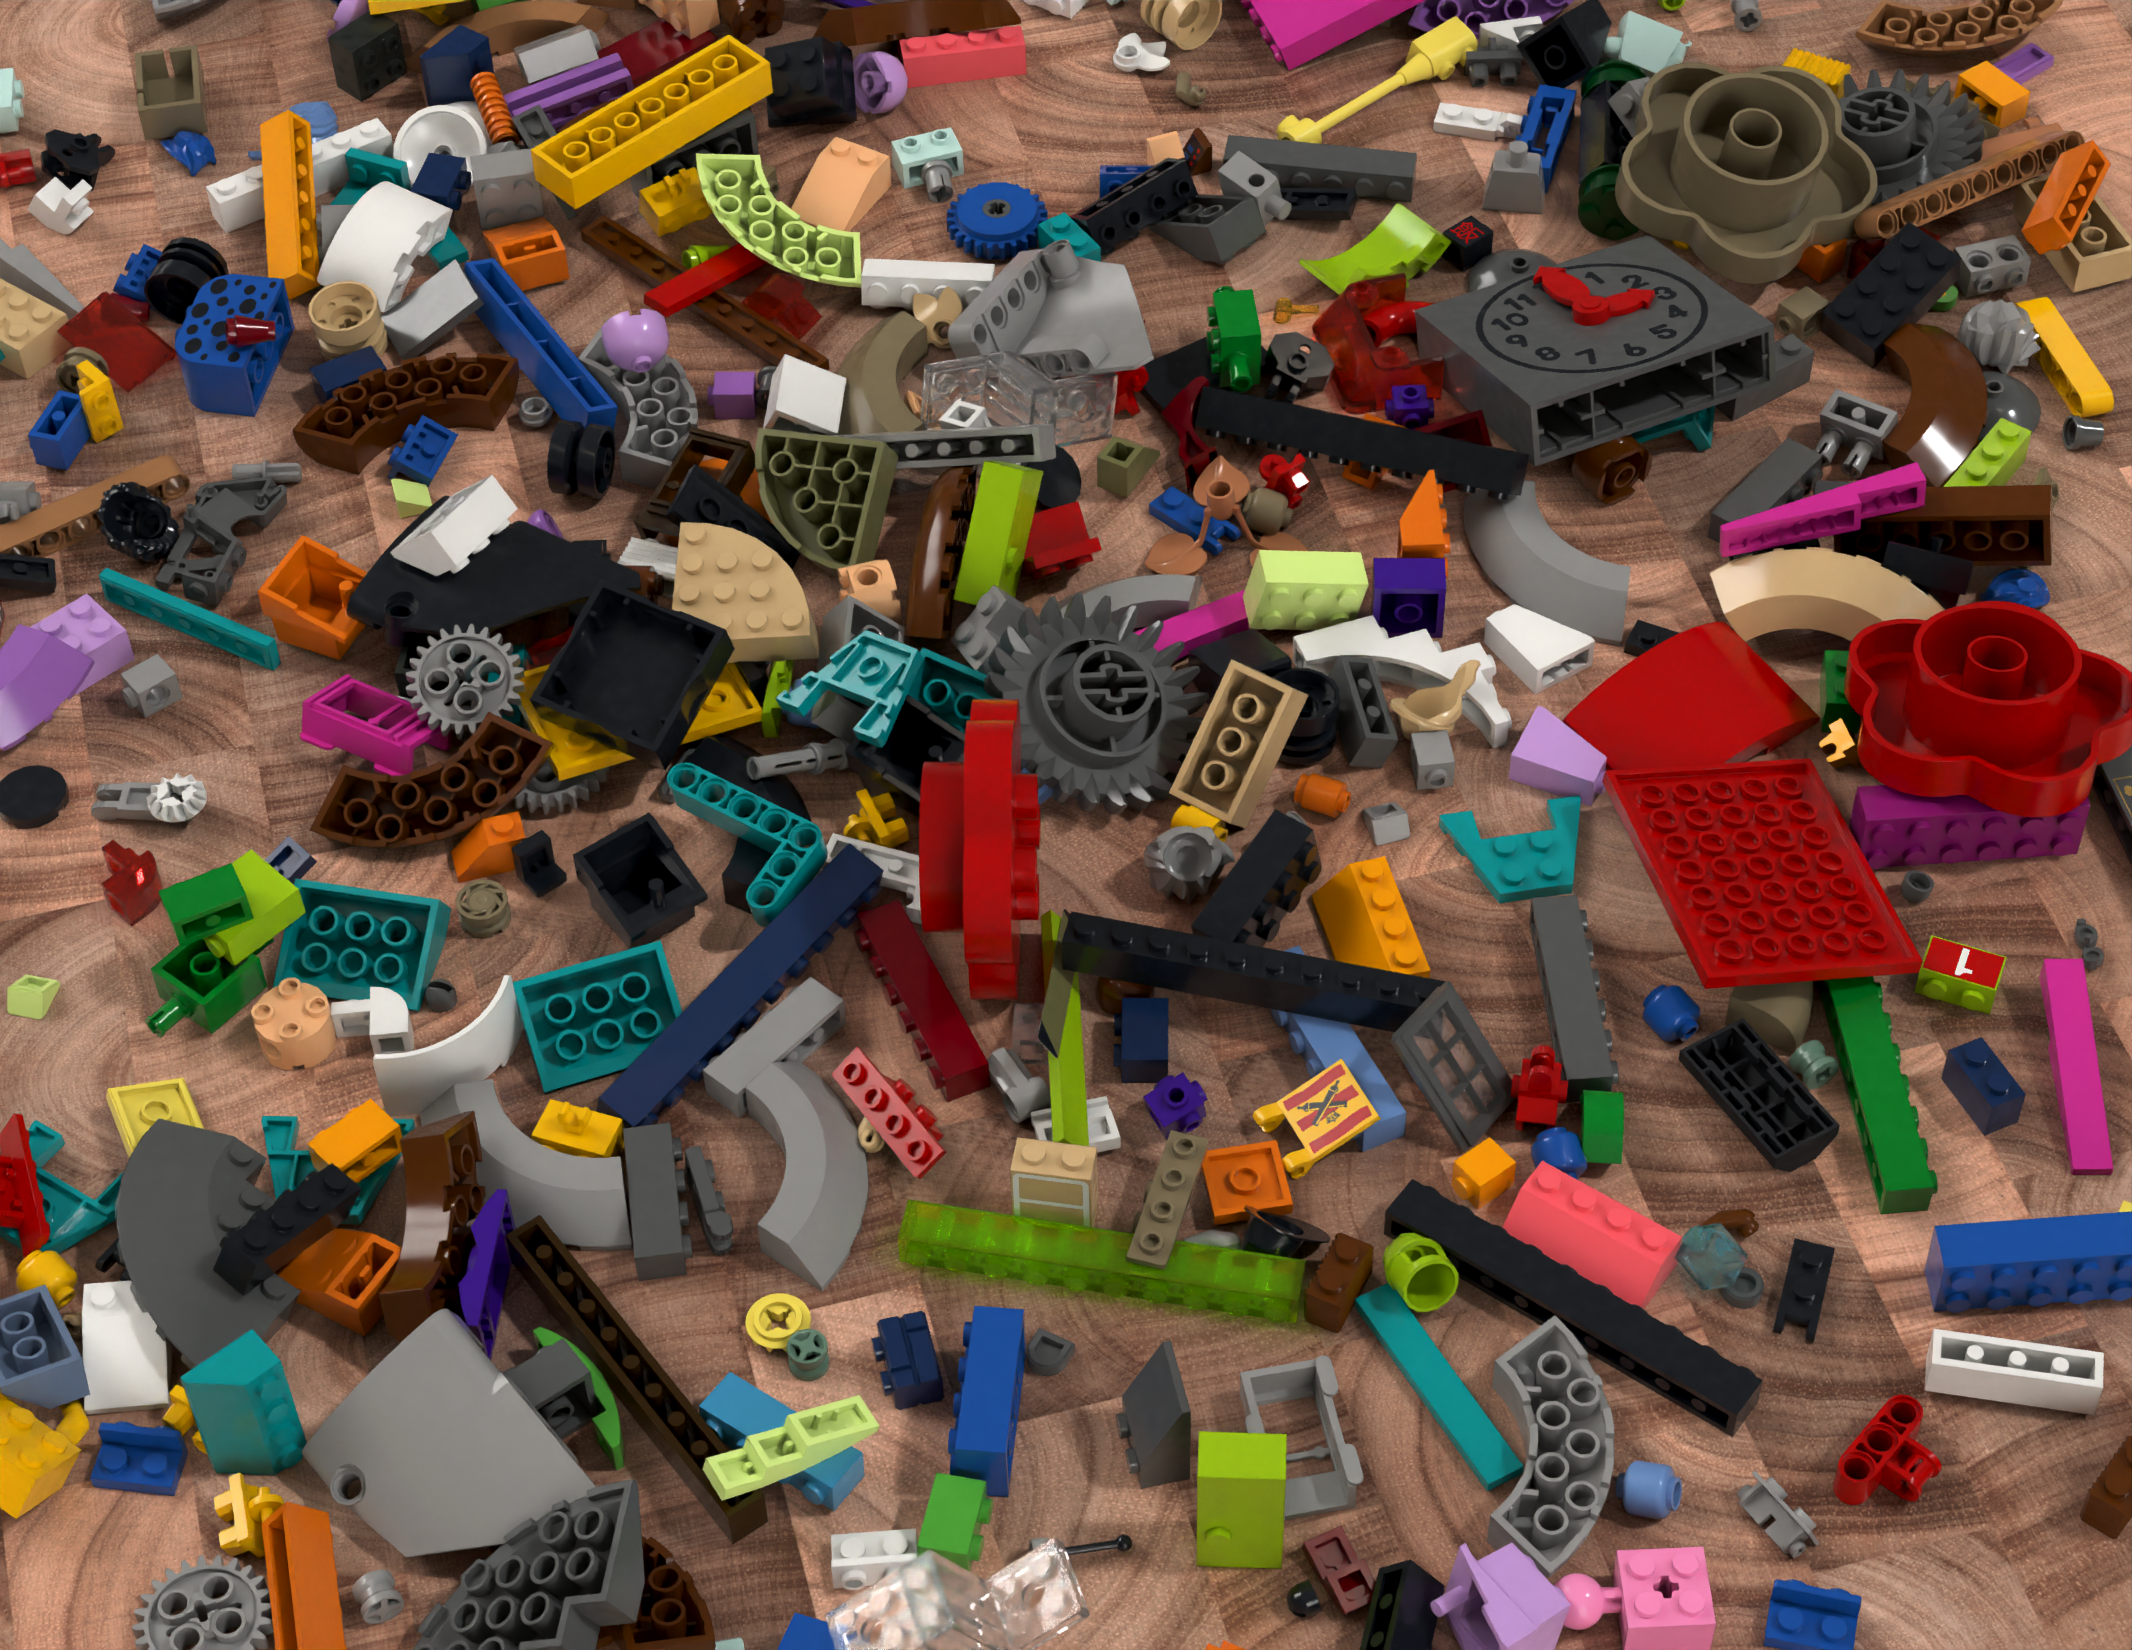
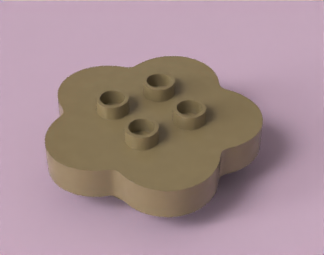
M1688 62L1674 64L1660 70L1646 84L1635 121L1636 136L1630 141L1624 151L1615 182V197L1624 216L1639 229L1659 238L1687 243L1701 262L1720 276L1736 282L1760 284L1771 282L1787 275L1796 267L1808 247L1812 245H1830L1833 242L1853 236L1856 233L1854 227L1855 219L1864 210L1871 207L1877 190V174L1867 154L1843 135L1841 131L1842 111L1836 95L1827 84L1813 74L1788 66H1766L1749 72L1731 73L1713 65Z

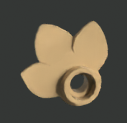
M946 287L938 299L927 294H914V316L926 325L927 344L933 343L936 347L942 349L951 348L948 338L944 339L941 336V330L945 326L950 327L962 313V303L956 291L951 287Z

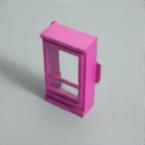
M346 674L303 701L300 739L324 750H333L335 747H338L375 763L374 770L376 772L393 776L410 774L409 772L413 771L414 749L424 742L445 751L451 749L452 730L446 737L442 735L441 725L434 730H430L428 726L429 718L420 721L417 715L419 709H412L409 701L353 678L351 679V675ZM349 710L366 717L368 722L348 715L344 711Z

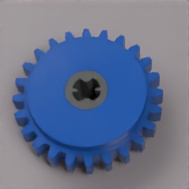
M991 182L979 184L972 189L968 188L964 195H957V202L952 201L950 203L951 209L947 210L946 218L947 232H949L950 240H955L957 248L963 246L964 253H971L976 258L981 257L987 260L1014 258L1021 250L1027 251L1030 247L1036 248L1038 246V224L1048 220L1045 202L1039 201L1038 194L1031 195L1029 188L1023 189L1018 184L1014 185L1007 182Z

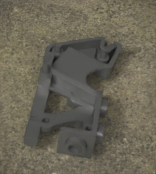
M271 477L210 482L202 485L195 494V505L188 504L186 506L187 511L183 516L184 529L167 558V564L163 565L155 580L156 586L162 591H168L175 577L182 578L185 598L218 607L224 594L230 591L233 577L238 568L244 565L247 555L243 542L232 534L233 525L240 520L248 518L258 526L265 527L287 504L286 486L281 484L276 487V483ZM198 536L212 545V553L217 554L211 558L186 559Z

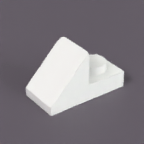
M1540 16L1481 23L1478 47L1488 46L1489 37H1496L1497 46H1508V50H1519L1516 45L1542 29V20Z

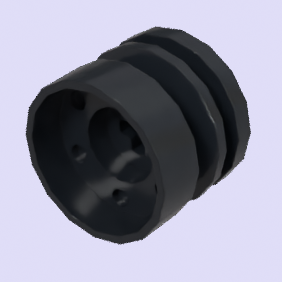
M188 237L172 239L165 245L157 265L153 268L144 288L146 301L164 319L176 324H183L186 318V310L188 306H192L200 288L216 277L228 275L227 263L222 255L208 243Z
M1291 668L1280 671L1272 678L1307 694L1308 697L1278 760L1290 764H1311L1321 761L1331 754L1336 745L1337 718L1340 703L1339 688L1333 679L1316 670Z

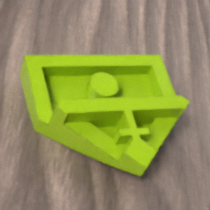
M794 660L771 661L762 709L764 737H778L782 713L780 712L781 707L775 698L784 690L789 694Z

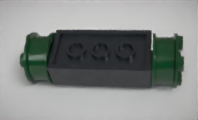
M1615 59L1592 68L1585 75L1581 84L1578 218L1583 227L1596 236L1613 241L1630 236L1640 229L1624 216L1615 197V182L1622 157L1633 137L1612 109L1608 100L1628 81L1647 77L1639 67Z

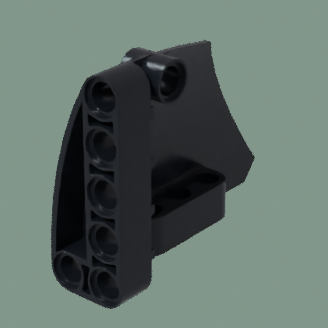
M445 495L414 520L379 557L353 592L348 601L346 611L348 617L373 629L379 630L384 627L383 639L385 642L395 647H404L415 641L416 633L441 637L440 629L443 628L450 636L454 634V626L457 624L462 633H467L470 624L474 625L476 634H480L485 627H488L490 633L514 622L547 611L585 602L589 599L600 578L633 592L641 591L639 572L520 520L509 524L496 535L491 534L488 537L490 543L476 554L471 553L467 557L470 562L455 574L449 570L435 576L394 558L390 552L450 497Z

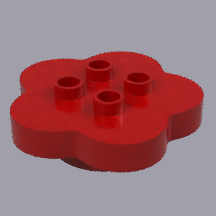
M2006 601L1975 602L1946 609L1933 615L1928 620L1894 619L1873 624L1861 630L1850 644L1844 680V693L1850 706L1862 717L1857 746L1858 756L1861 764L1872 777L1892 789L1926 797L1967 795L1993 809L2012 815L2024 817L2055 816L2071 811L2085 801L2092 788L2096 765L2121 756L2132 745V673L2110 658L2079 649L2072 637L2056 621L2034 608Z
M972 699L970 720H967L965 729L964 762H924L922 768L919 812V887L923 932L963 933L971 1000H1018L1021 920H1039L1037 849H1040L1041 814L1040 804H1038V774H1021L1019 699Z

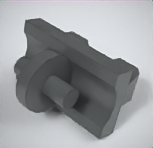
M1489 37L1488 46L1477 47L1476 51H1466L1464 76H1469L1472 87L1488 85V75H1499L1500 84L1503 86H1515L1518 74H1520L1523 56L1519 50H1508V46H1497L1496 37Z

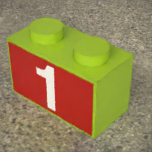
M1931 935L1919 971L1915 993L1990 1015L2007 957Z

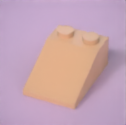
M835 137L819 154L791 210L800 215L801 221L817 228L818 225L850 232L892 186L890 156Z

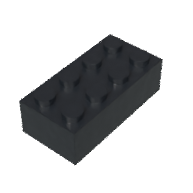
M1908 222L1822 312L1821 332L1871 368H1874L1886 356L1883 342L1905 323L1916 324L1959 279L1961 257Z
M1275 809L1191 925L1193 934L1263 947L1266 942H1271L1279 931L1282 919L1287 912L1292 913L1300 902L1302 891L1308 883H1314L1321 872L1322 865L1314 830Z

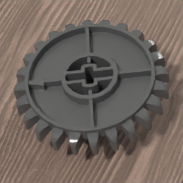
M1872 69L1869 73L1867 88L1860 91L1851 75H1844V98L1838 99L1842 111L1841 131L1845 137L1858 145L1867 154L1874 165L1877 174V190L1871 206L1981 160L1983 155L1984 124L1979 125V108L1976 107L1968 112V94L1966 92L1950 104L1951 89L1949 81L1946 80L1930 98L1928 73L1921 75L1912 92L1906 91L1903 69H1897L1890 87H1882L1877 70Z
M1076 593L1066 608L1064 618L1062 617L1057 600L1053 596L1044 604L1040 613V622L1032 608L1028 607L1018 621L1019 632L1011 623L1007 626L1000 638L1002 648L996 645L989 656L988 664L992 671L984 679V690L989 696L995 697L992 699H1019L1021 768L1025 767L1031 774H1038V789L1044 785L1052 788L1054 800L1061 804H1064L1069 797L1078 799L1080 809L1090 813L1099 803H1103L1105 810L1110 814H1121L1127 807V802L1130 807L1137 811L1144 810L1154 802V798L1164 800L1172 795L1169 791L1193 742L1190 740L1195 738L1204 719L1188 717V715L1197 712L1210 698L1209 692L1183 693V690L1195 679L1201 670L1199 666H1192L1173 672L1170 666L1184 649L1185 644L1182 641L1176 642L1159 652L1153 647L1163 629L1164 623L1162 621H1156L1140 635H1137L1133 630L1137 620L1138 606L1133 604L1115 624L1110 622L1111 596L1105 595L1095 607L1090 617H1086L1082 593Z

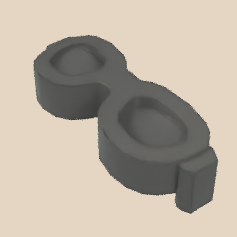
M2084 918L2077 919L2074 938L2077 946L2082 949L2081 959H2083L2084 967L2089 970L2097 969V967L2103 964L2104 960L2103 951L2095 947L2098 939L2097 931L2093 926L2086 924Z

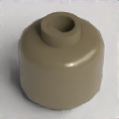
M1260 486L1254 492L1248 491L1241 513L1250 530L1261 534L1275 535L1280 527L1287 529L1293 509L1287 508L1288 497L1285 494Z

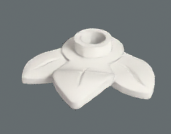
M1131 33L1120 39L1118 42L1119 47L1113 55L1114 65L1126 72L1136 69L1158 71L1170 65V60L1164 57L1166 52L1165 41L1142 43L1136 33Z

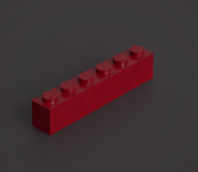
M898 899L858 913V930L854 931L856 944L861 952L867 951L870 957L868 958L869 967L874 978H881L883 981V992L890 1007L895 1005L899 1011L897 1017L904 1034L910 1033L914 1039L912 1040V1046L919 1062H926L928 1078L933 1089H940L946 1101L950 1102L990 1087L989 1063L900 900Z

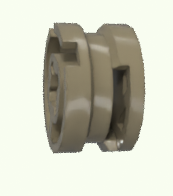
M74 347L66 352L63 362L56 370L55 378L64 391L79 394L80 389L77 381L80 379L76 365L87 359L100 371L103 370V374L108 377L109 367L107 362L101 355L91 349Z
M477 880L465 885L457 894L455 899L456 909L459 915L460 927L465 933L468 931L472 933L474 938L485 939L493 937L492 934L499 930L503 932L509 926L512 919L507 891L501 884L492 880Z

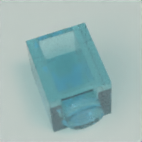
M1721 1223L1691 1227L1685 1233L1675 1259L1702 1290L1733 1286L1748 1254Z

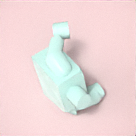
M1629 10L1620 20L1617 37H1607L1598 65L1614 59L1628 62L1639 67L1651 79L1660 70L1682 63L1686 51L1692 45V42L1688 41L1686 44H1683L1680 41L1683 35L1682 31Z

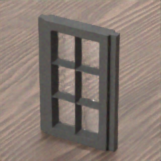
M1444 982L1441 987H1437L1392 1035L1390 1043L1459 1152H1465L1469 1147H1473L1516 1099L1510 1097L1511 1078L1451 982Z

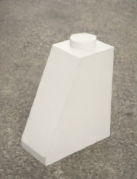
M1516 604L1501 611H1496L1486 618L1484 643L1534 694L1592 666L1595 640L1586 634Z

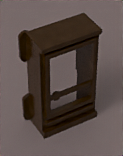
M690 427L688 438L642 515H638L634 521L641 539H655L659 532L679 537L680 528L669 521L665 515L689 469L695 464L699 466L705 455L729 461L717 481L743 500L740 493L755 469V454L750 442Z

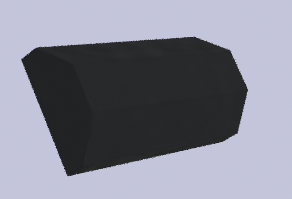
M1744 1018L1680 1050L1678 1060L1774 1169L1787 1172L1796 1170L1816 1159L1838 1135L1840 1125Z

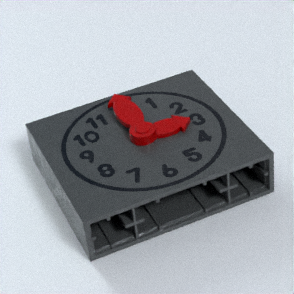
M1649 234L1549 267L1540 266L1537 271L1415 310L1420 369L1470 412L1482 409L1486 425L1517 452L1529 454L1528 461L1534 466L1776 385L1774 324Z

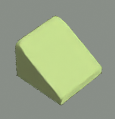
M391 479L400 518L422 514L432 506L426 484Z
M24 975L7 988L8 1013L38 1020L42 1019L60 988V982L54 979Z

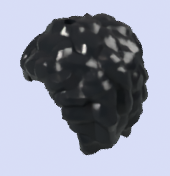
M121 482L118 485H112L110 490L103 492L104 499L101 500L102 504L97 513L99 520L103 523L100 530L106 536L107 544L112 549L136 560L152 562L158 561L174 547L179 538V525L171 517V508L163 503L161 497L152 496L145 486L135 482Z

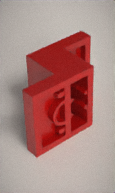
M1078 501L1034 513L1021 569L1022 577L1032 574L1033 579L1037 580L1060 571V566L1065 565L1067 571L1094 561L1092 555L1102 550L1098 537L1089 539Z

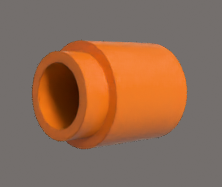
M1312 773L1310 776L1302 774L1294 793V801L1301 803L1302 808L1336 818L1340 812L1345 813L1351 800V792L1347 791L1346 783Z

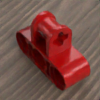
M1902 1394L1890 1398L1841 1455L1833 1481V1491L1840 1501L1850 1505L1862 1504L1881 1484L1900 1498L1914 1502L1922 1495V1487L1928 1479L1936 1477L1942 1470L1940 1460L1928 1448L1916 1441L1923 1418V1408L1920 1402L1909 1395ZM1896 1420H1902L1906 1423H1900ZM1873 1447L1882 1449L1883 1451H1877L1873 1449ZM1849 1475L1856 1476L1860 1478V1480L1853 1479L1849 1477Z

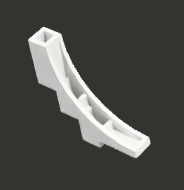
M1373 615L1293 636V663L1296 668H1309L1328 676L1340 655L1372 658L1379 681L1391 682L1417 690L1447 685L1463 663L1469 660H1478L1481 665L1477 670L1475 683L1466 691L1465 696L1462 697V714L1480 729L1493 748L1507 745L1508 729H1511L1512 726L1511 717L1508 710L1500 706L1496 690L1492 684L1493 675H1496L1495 661L1490 654L1487 655L1480 642L1442 652L1439 643L1432 640L1427 629L1389 638L1385 628L1379 627Z

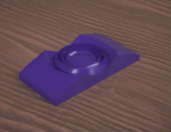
M497 1189L471 1226L476 1244L470 1252L466 1275L458 1283L465 1324L483 1344L484 1348H482V1351L490 1360L492 1359L512 1264L505 1235L516 1229L508 1192L504 1189Z

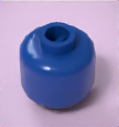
M1664 984L1660 985L1645 998L1643 1002V1007L1645 1008L1643 1020L1663 1041L1672 1042L1679 1038L1681 1041H1686L1697 1032L1699 1025L1696 1022L1700 1016V1007L1680 986L1671 985L1667 987Z
M1555 1127L1545 1130L1536 1136L1537 1141L1531 1146V1156L1535 1169L1541 1161H1544L1577 1180L1587 1170V1159L1582 1151V1143L1577 1134L1568 1132L1565 1127Z

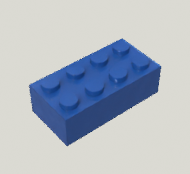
M974 1306L972 1322L965 1321L963 1330V1346L966 1347L965 1357H960L958 1382H961L960 1392H955L953 1418H956L955 1429L950 1428L948 1439V1454H951L950 1475L986 1481L987 1496L1008 1497L1026 1360L1024 1309Z

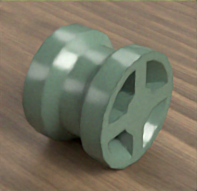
M1818 1040L1808 1041L1797 1048L1791 1055L1788 1063L1794 1072L1802 1074V1081L1808 1089H1818L1824 1086L1836 1075L1839 1069L1838 1062L1833 1057L1825 1054V1048Z
M803 1329L797 1331L789 1338L786 1347L790 1372L794 1377L802 1381H814L823 1377L830 1365L828 1345L824 1335L814 1329ZM813 1354L815 1355V1358L806 1360L807 1357H810Z

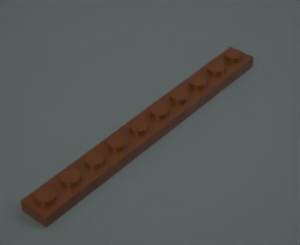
M605 215L580 230L582 241L655 288L689 270ZM720 289L686 307L776 367H778L783 356L786 354L824 370L830 369L828 358Z

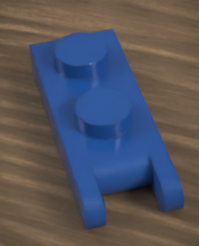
M1171 486L1149 503L1150 515L1175 531L1191 536L1194 542L1198 539L1205 508L1199 506L1195 500ZM1212 516L1209 521L1204 544L1201 547L1213 555H1218L1222 552L1223 548L1217 540L1224 535L1235 541L1241 536V532L1227 520H1216Z

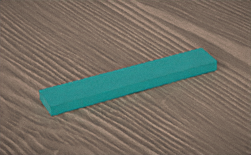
M105 568L99 574L107 601L274 671L281 663L275 638L109 568Z
M1386 1283L1355 1298V1309L1485 1490L1488 1492L1523 1474L1524 1466L1396 1290H1392L1390 1285Z

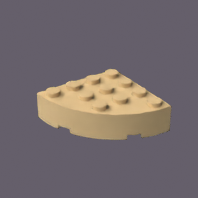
M680 523L672 610L682 611L726 629L735 648L727 663L819 658L818 632L804 590L793 570L776 551L757 538L733 528L710 523Z

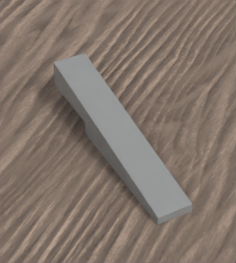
M0 238V277L17 288L66 313L69 325L86 338L93 335L87 309L23 244L11 249Z

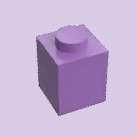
M715 372L714 385H708L707 392L708 405H714L715 419L756 418L757 402L755 400L757 385L755 372Z

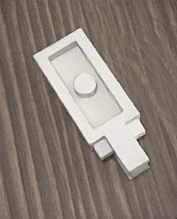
M1440 102L1433 130L1439 133L1495 141L1496 137L1516 139L1517 134L1521 135L1520 129L1523 117L1512 113H1501L1484 108L1479 109Z

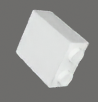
M785 354L772 375L763 428L827 436L837 435L846 378Z

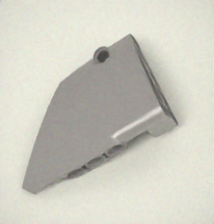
M1067 239L1055 241L1043 249L1019 252L956 318L948 330L950 346L963 373L969 379L1021 375L1026 379L1036 380L1136 370L1154 360L1147 330L1126 266L1124 264L1099 262L1078 257L1075 255Z
M445 1308L428 1317L392 1350L338 1405L301 1452L329 1487L333 1499L339 1504L350 1508L407 1558L503 1545L506 1543L504 1536L529 1518L537 1521L552 1512V1505L562 1500L571 1503L587 1496V1490L597 1487L577 1464L578 1460L522 1391L503 1371H499L482 1351V1348H484L483 1344L463 1320ZM356 1479H360L362 1484L360 1493L355 1498L349 1499V1485Z

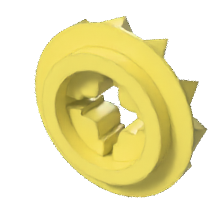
M784 1293L770 1294L756 1301L749 1309L745 1321L746 1331L755 1346L761 1345L769 1353L773 1349H783L787 1353L786 1346L789 1338L799 1330L810 1329V1312L805 1303L793 1295ZM785 1319L787 1330L780 1327L772 1330L771 1320L781 1322Z

